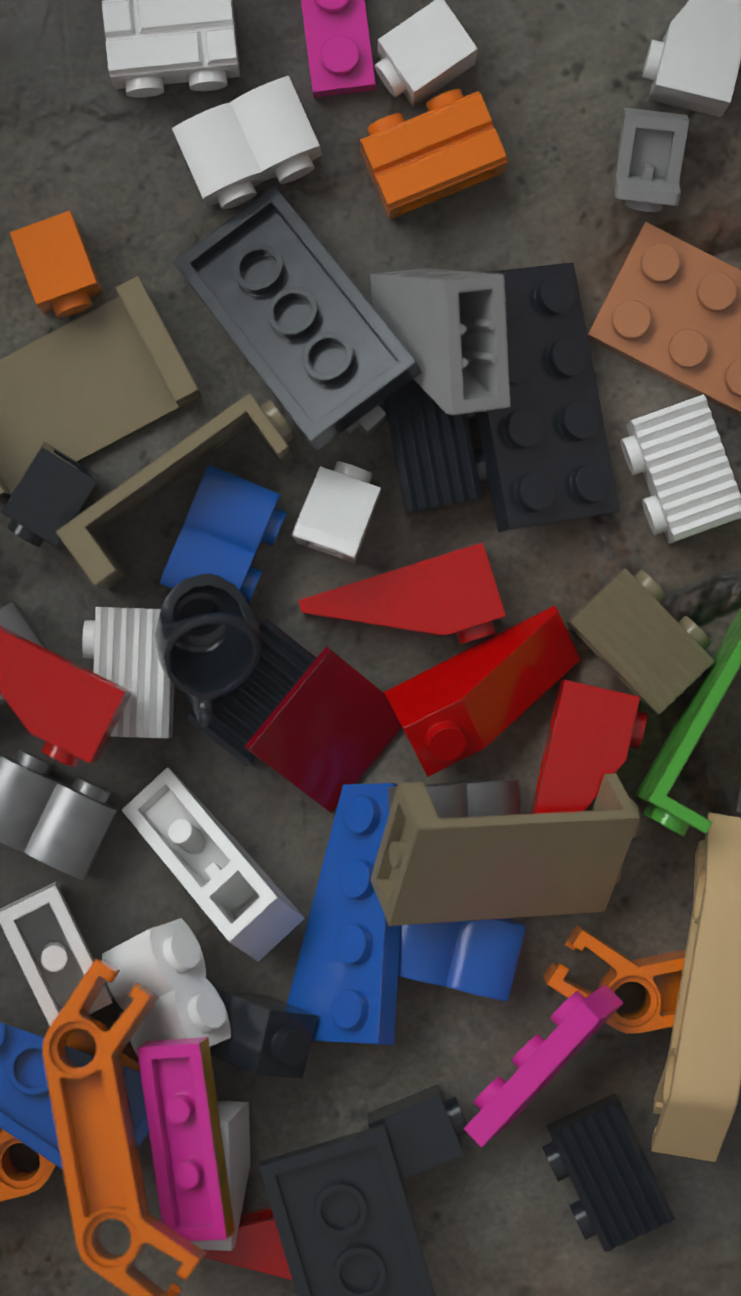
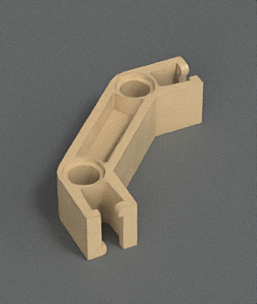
M709 812L707 819L713 823L706 833L705 839L699 842L695 853L693 910L668 1058L654 1096L653 1113L661 1115L652 1135L651 1151L716 1162L734 1115L741 1083V818Z

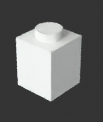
M434 0L378 39L377 56L381 61L376 63L374 67L388 91L394 97L403 93L412 107H414L473 67L476 62L478 48L444 0Z

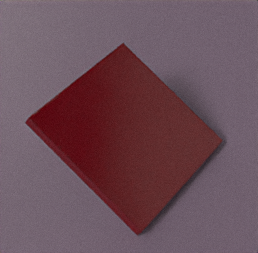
M326 646L244 747L332 813L338 806L342 786L345 784H356L400 730L401 725L385 693Z

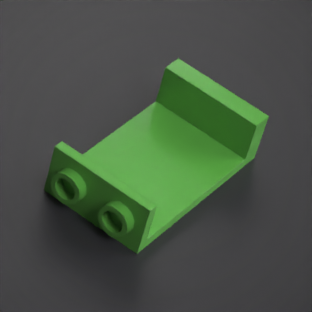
M741 608L712 657L714 663L704 671L635 793V796L648 803L643 815L683 837L689 827L706 834L713 822L667 797V794L741 666Z

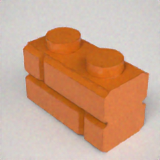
M453 89L429 100L426 103L428 109L426 113L406 121L402 113H395L381 118L367 127L370 136L360 139V151L389 220L506 172L508 165L507 155L479 91L464 97L461 89Z

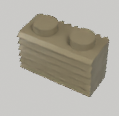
M624 568L581 607L566 624L635 696L640 697V701L652 714L659 715L714 663V660L705 651L712 642L690 618L684 616L677 622L662 607L661 603L668 596L646 572L640 570L633 576Z

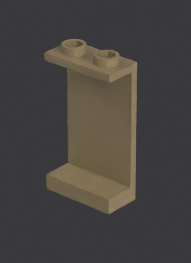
M138 276L115 287L119 297L0 359L1 503L9 499L44 441L75 461L81 462L202 397Z
M250 393L56 531L94 586L110 590L128 577V574L100 537V534L252 425L282 466L292 459L287 445L288 442L294 439L291 433L292 430L270 399L259 406Z
M616 773L604 774L592 811L439 819L423 782L398 783L370 880L389 926L605 912L614 886L621 879L622 865L632 838H635L638 834L640 826L639 810L636 803L629 798Z

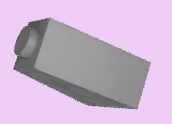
M428 268L370 274L373 309L417 362L422 373L415 377L414 380L447 414L454 415L510 407L504 274Z

